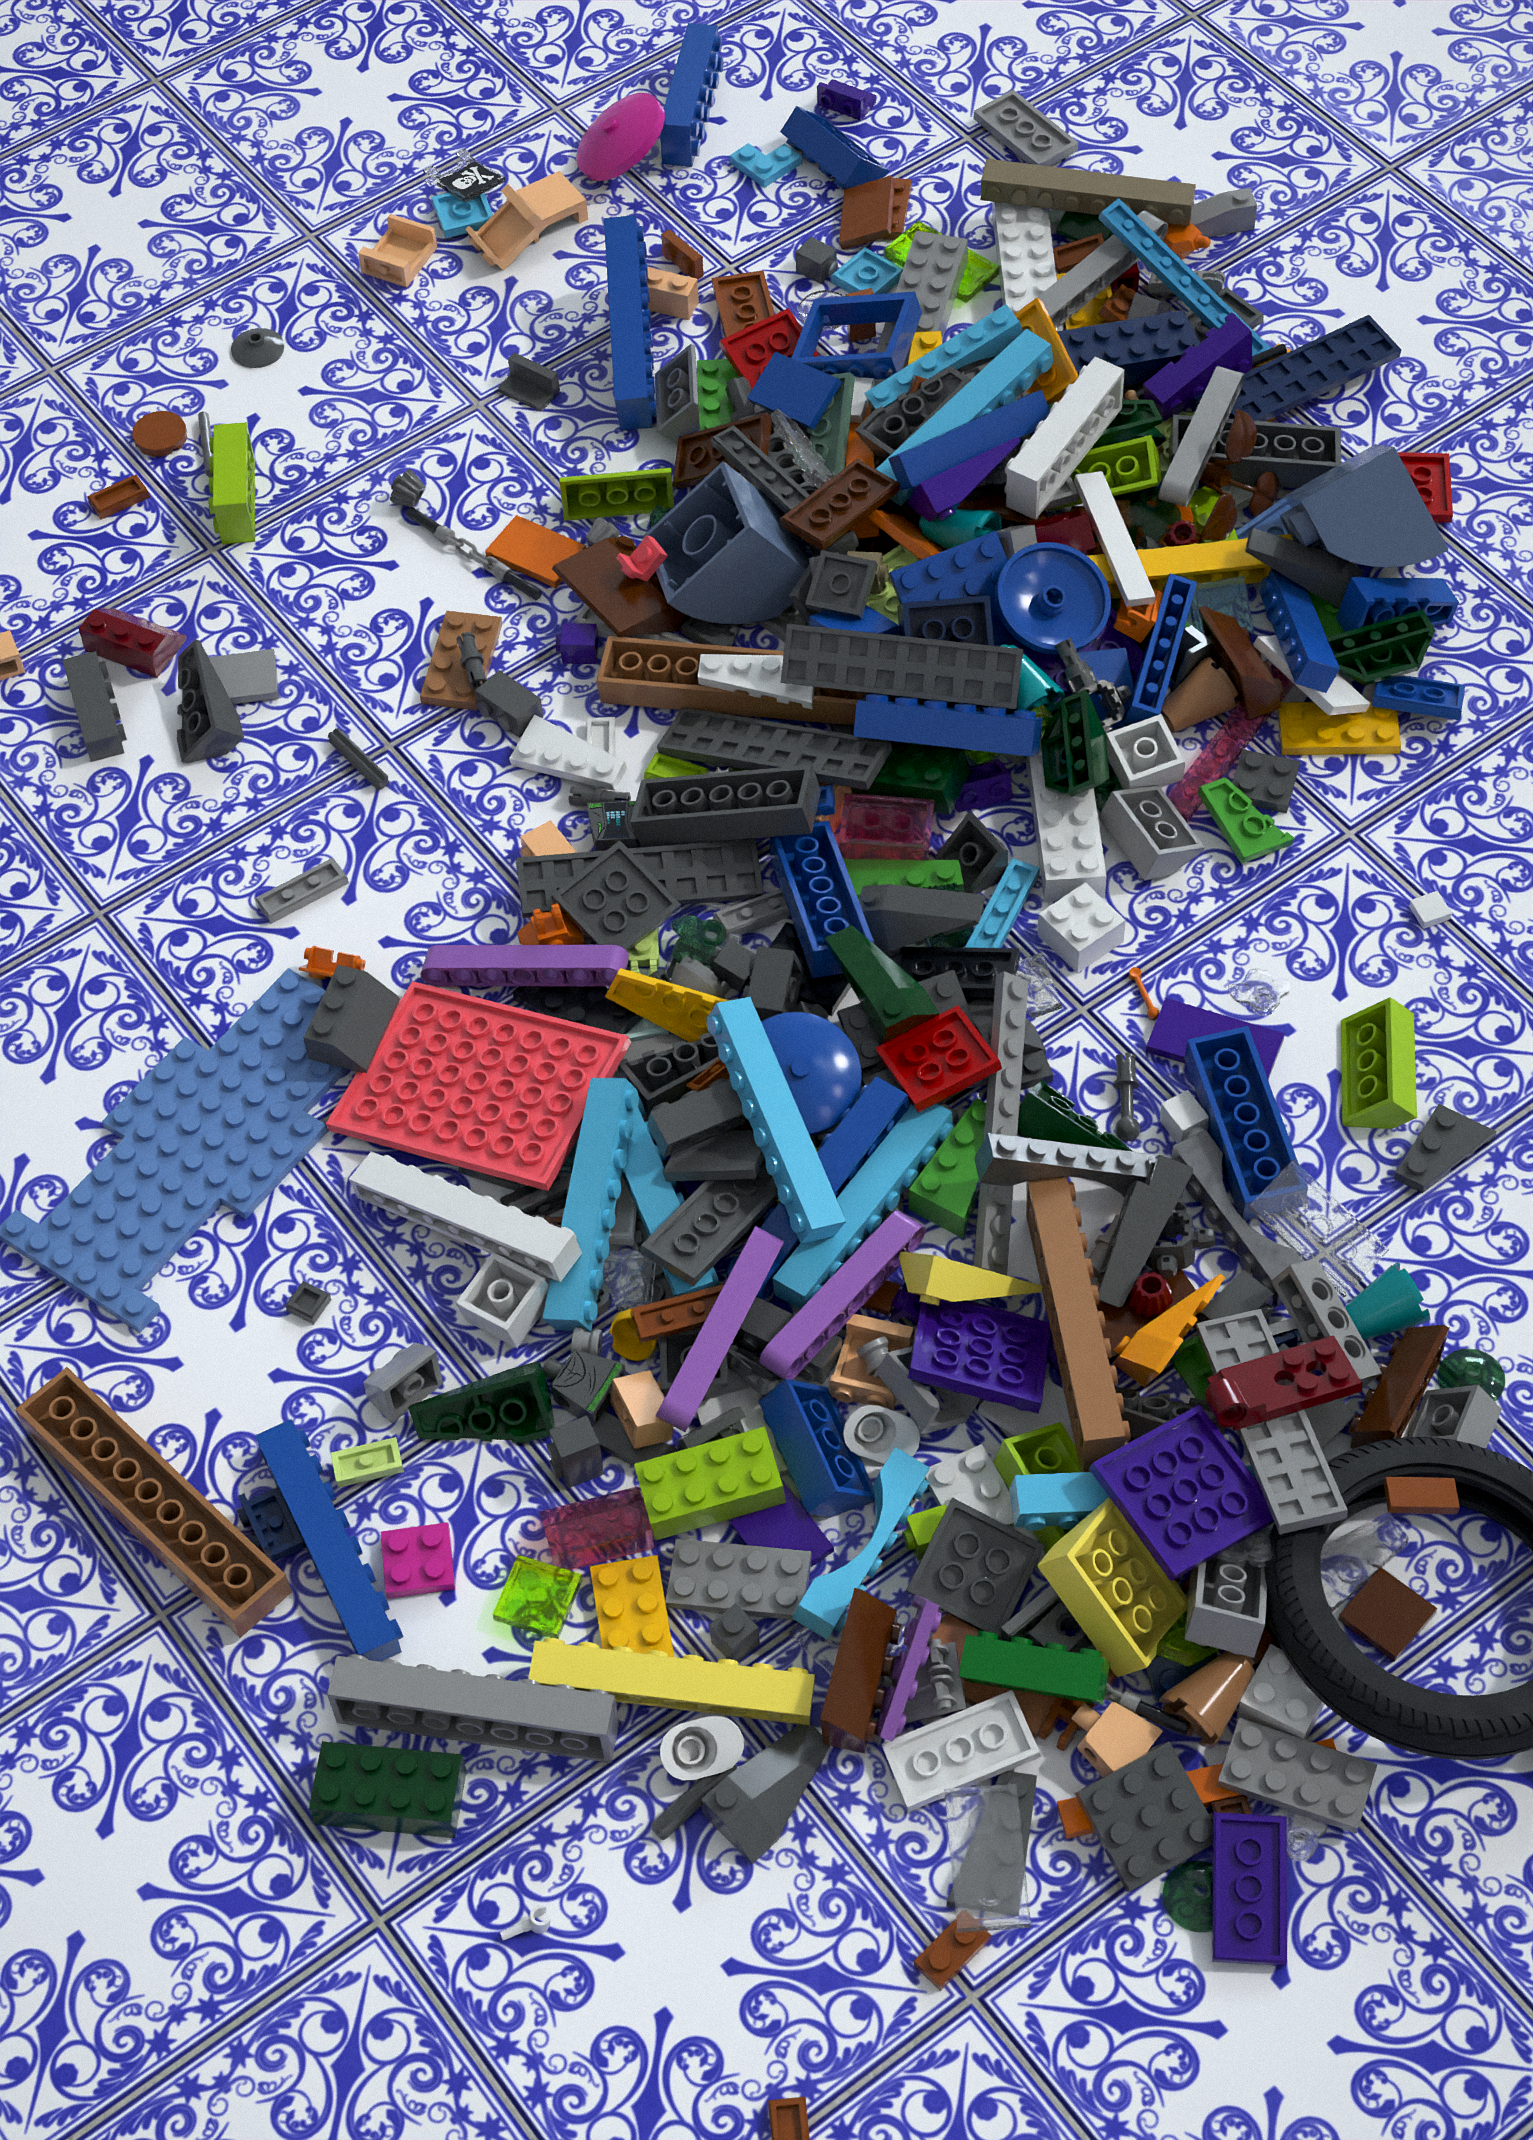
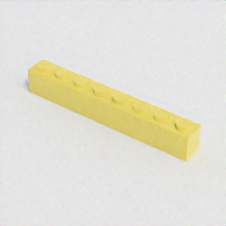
M545 1638L544 1642L534 1641L529 1679L537 1681L540 1685L554 1687L557 1684H565L573 1687L575 1690L587 1692L592 1689H600L608 1692L610 1695H614L615 1701L621 1703L809 1726L815 1685V1674H808V1670L803 1668L791 1667L787 1671L773 1670V1666L764 1663H755L752 1667L738 1665L737 1661L731 1659H719L717 1663L708 1662L697 1655H684L683 1658L669 1657V1654L657 1650L648 1651V1654L634 1653L632 1648L615 1646L613 1650L601 1649L599 1645L591 1642H580L576 1646L565 1644L563 1640L557 1638Z

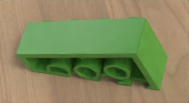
M975 1098L909 1188L910 1211L963 1239L980 1191L974 1158L984 1139L986 1103Z

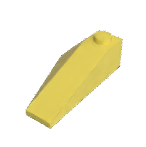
M900 1252L899 1255L908 1292L920 1295L919 1301L926 1304L939 1306L940 1300L957 1302L1040 1293L1043 1286L935 1255Z

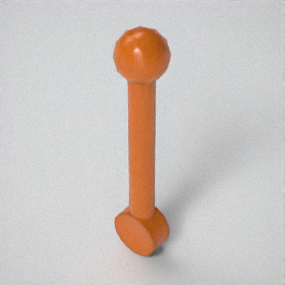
M1137 967L1131 968L1129 970V978L1134 980L1148 1008V1017L1151 1019L1158 1018L1159 1010L1153 1006L1142 983L1141 970Z

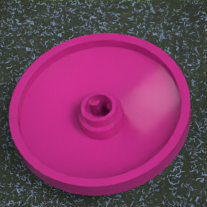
M635 93L616 101L605 109L586 130L577 149V165L585 176L594 181H605L625 173L636 165L653 147L662 131L665 112L660 102L649 93Z

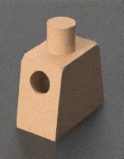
M1084 1702L1071 1718L1088 1732L1078 1744V1750L1102 1777L1147 1753L1163 1732L1159 1727L1115 1702H1111L1102 1715L1098 1714Z

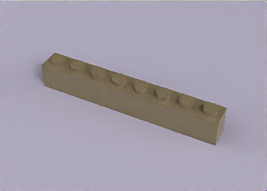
M986 159L981 178L980 200L1100 215L1103 210L1119 198L1136 215L1142 211H1147L1168 224L1190 226L1196 184Z

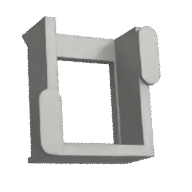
M913 1346L887 1352L874 1377L882 1379L884 1384L916 1420L920 1435L966 1423L981 1398L964 1393H955L949 1389L931 1385L950 1407L940 1410L939 1402L924 1384L907 1378Z

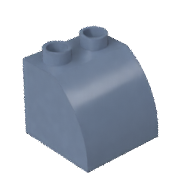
M1375 444L1285 495L1291 509L1281 514L1280 518L1288 534H1291L1293 540L1300 542L1304 548L1311 545L1339 558L1372 567H1402L1417 564L1449 550L1395 447Z
M724 461L643 535V539L646 535L655 538L668 555L656 570V574L669 605L684 614L707 622L747 624L778 617L793 604L788 596L809 566V556L801 538L780 526V518L785 513L762 491Z

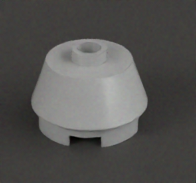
M688 955L683 958L680 964L676 963L670 983L725 999V995L731 988L726 982H719L718 977L714 975L713 971L696 959L692 961Z

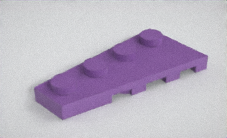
M914 1595L911 1605L918 1608L916 1616L906 1623L902 1636L904 1637V1645L907 1646L905 1652H900L893 1666L892 1678L897 1681L895 1687L888 1686L884 1705L877 1721L876 1735L892 1742L895 1734L900 1735L904 1728L906 1714H903L906 1702L907 1700L912 1701L915 1696L918 1681L914 1679L918 1667H924L927 1661L930 1647L926 1646L930 1632L935 1633L941 1620V1613L938 1612L939 1605L918 1595Z

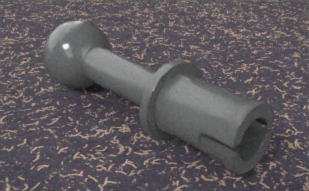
M1125 1053L1126 1060L1123 1059V1054H1118L1115 1057L1117 1078L1114 1081V1087L1120 1090L1121 1119L1116 1123L1115 1132L1119 1139L1133 1141L1140 1134V1124L1134 1118L1133 1090L1139 1087V1081L1136 1079V1055Z

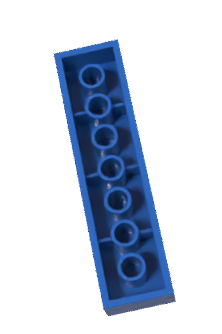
M636 215L604 218L614 401L620 430L653 428L652 417L657 416L656 400H654V393L656 392L655 379L653 377L654 359L653 354H651L653 341L650 331L651 314L648 303H650L649 287L647 286L648 268L645 260L647 258L646 242H644L643 226L637 225Z

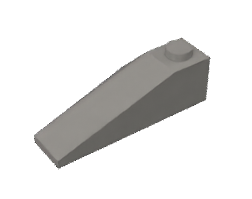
M1250 188L1219 193L1195 203L1190 222L1199 229L1202 236L1206 237L1254 230L1257 203Z

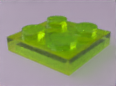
M517 1555L492 1614L493 1619L549 1638L559 1639L583 1581L582 1574Z

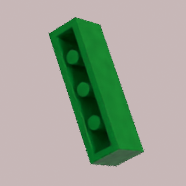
M978 1631L977 1636L966 1635L958 1677L971 1683L1103 1705L1110 1663L1101 1657L1100 1651L1080 1648V1653L1067 1652V1646L1046 1642L1045 1648L1032 1646V1640L1012 1636L1011 1642L998 1640V1634Z

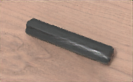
M335 728L333 732L328 734L329 743L376 789L382 790L385 786H388V775L341 729Z
M734 1765L733 1768L719 1774L700 1778L652 1822L651 1827L655 1835L661 1840L667 1839L702 1806L701 1799L727 1775L736 1770L737 1766Z

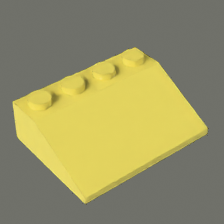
M1110 1497L1055 1543L1037 1565L1093 1645L1101 1652V1656L1110 1663L1109 1667L1116 1677L1147 1668L1187 1614L1188 1598L1175 1580L1170 1581Z

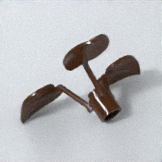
M1235 409L1234 421L1226 440L1225 455L1228 460L1216 459L1215 463L1208 462L1199 480V483L1205 484L1207 488L1213 489L1220 495L1199 538L1204 540H1225L1230 536L1237 520V510L1233 507L1235 500L1231 494L1225 493L1220 489L1221 487L1231 485L1252 492L1253 496L1249 502V511L1254 517H1257L1274 505L1278 495V477L1272 472L1263 473L1257 481L1256 488L1230 480L1231 473L1225 466L1239 464L1241 457H1249L1257 439V428L1254 420L1246 412Z

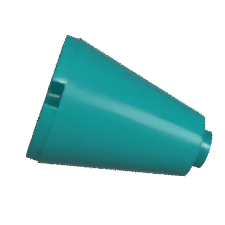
M956 509V514L945 521L936 519L929 522L922 516L919 521L922 535L946 550L1002 529L1001 516L995 514L996 512L992 510Z
M1004 644V645H1001V646H1000V647H1008V648H1017V649H1019V648H1018L1017 646H1015V645H1009V646H1008V644ZM1023 653L1017 709H1007L1009 714L1012 715L1014 711L1018 710L1035 711V717L1045 719L1056 710L1058 699L1060 697L1064 699L1065 693L1059 685Z
M1399 1262L1391 1265L1344 1306L1363 1340L1421 1325L1431 1319L1428 1309L1421 1310L1419 1303L1424 1299L1406 1269L1400 1270Z

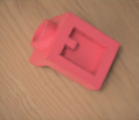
M646 535L630 556L619 553L616 558L622 565L621 570L626 576L631 579L639 578L648 581L668 555L655 538Z

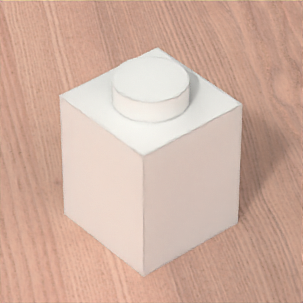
M1186 1090L1161 1103L1159 1121L1175 1142L1179 1143L1201 1131H1208L1209 1116L1189 1090Z

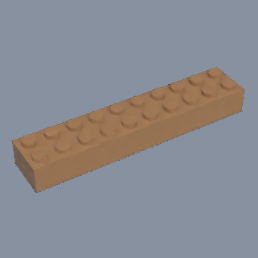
M608 636L596 680L601 703L681 710L682 707L722 714L854 725L857 700L865 699L866 695L875 694L815 687L813 708L807 709L803 708L801 703L790 701L789 704L777 702V698L765 695H762L761 698L749 696V692L738 689L735 692L699 685L698 670L701 654L784 655V651ZM889 695L888 701H891L892 695Z
M1062 1176L1026 1181V1218L1041 1286H1043L1042 1293L1081 1472H1091L1089 1468L1093 1462L1128 1444L1127 1441L1131 1440L1128 1421H1122L1121 1413H1124L1122 1393H1116L1115 1386L1118 1385L1117 1370L1115 1365L1110 1366L1108 1358L1112 1357L1109 1338H1103L1102 1331H1105V1318L1103 1311H1097L1096 1307L1099 1304V1292L1097 1285H1091L1090 1278H1093V1266L1091 1258L1086 1259L1084 1252H1087L1085 1232L1080 1233L1078 1228L1082 1225L1080 1208L1074 1207L1072 1202L1076 1201L1074 1183L1068 1182L1067 1177Z
M68 1367L64 1368L15 1409L23 1428L239 1638L292 1593L286 1574Z

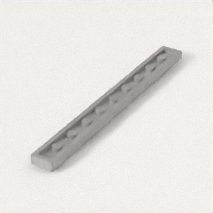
M1005 971L996 975L991 1049L1000 1060L1002 1069L988 1076L984 1139L988 1133L1017 1137L1028 981ZM980 1183L974 1267L1006 1276L1013 1186L1007 1187Z

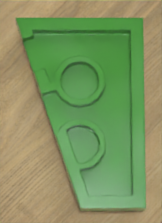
M1226 777L1200 786L1197 792L1241 864L1293 844L1295 838L1288 832L1284 834L1274 825L1275 820L1268 814L1262 815L1251 805L1252 800Z

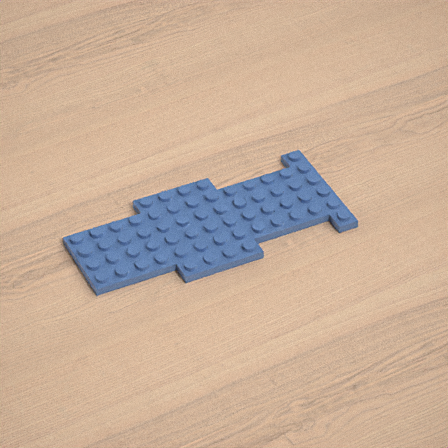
M288 968L209 1050L184 1037L102 1121L105 1129L122 1140L41 1224H38L16 1209L0 1225V1240L140 1334L161 1311L157 1302L140 1292L144 1286L222 1204L244 1219H247L328 1132L326 1124L311 1116L308 1112L349 1069L308 1059L303 1038L326 990Z

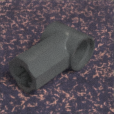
M743 376L732 378L727 382V387L725 388L734 411L731 414L732 422L755 414V404H752L747 399L752 389L748 379Z

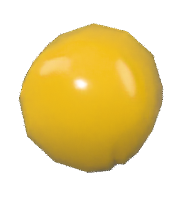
M631 1309L619 1312L612 1321L609 1334L613 1336V1350L625 1359L634 1361L648 1359L654 1352L659 1338L640 1343L630 1315Z

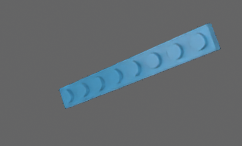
M1119 198L1100 213L1098 219L1210 329L1213 327L1216 330L1226 323L1224 318L1233 312L1252 331V356L1271 349Z

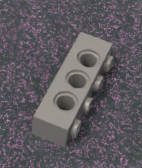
M1317 1258L1291 1264L1271 1281L1305 1343L1334 1335L1360 1378L1362 1388L1382 1374Z

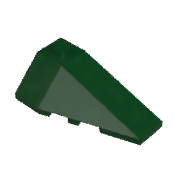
M1122 400V409L1091 449L1127 441L1161 424L1162 418L1154 401ZM1054 403L1048 404L1050 410Z
M853 925L825 937L824 941L884 1043L939 1015L925 988Z
M1042 1080L1028 1092L1019 1106L1017 1134L1021 1137L1132 1151L1113 1134L1103 1132L1102 1134L1099 1132L1096 1120L1090 1115L1084 1116L1076 1113L1073 1110L1074 1102Z
M540 1361L502 1371L408 1407L418 1438L459 1440L460 1438H472L490 1442L495 1439L512 1440L513 1443H525L550 1436L549 1430L555 1428L550 1390Z

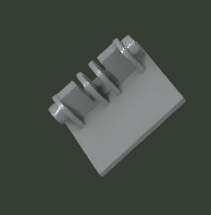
M932 1639L927 1642L928 1647H930L929 1655L924 1667H918L914 1679L918 1681L915 1696L912 1701L907 1700L903 1714H906L905 1724L966 1709L962 1679L958 1677L960 1665L956 1642L942 1644L941 1639ZM892 1678V1684L895 1687L897 1680Z

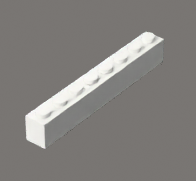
M371 1151L349 1178L358 1199L492 1254V1252H495L524 1268L558 1282L563 1280L582 1254L577 1242V1236L569 1228H559L549 1224L542 1217L529 1216L515 1206L507 1207L497 1203L492 1197L475 1194L463 1185L455 1186L438 1175L431 1176L423 1173L414 1165L406 1166L389 1155L382 1156Z

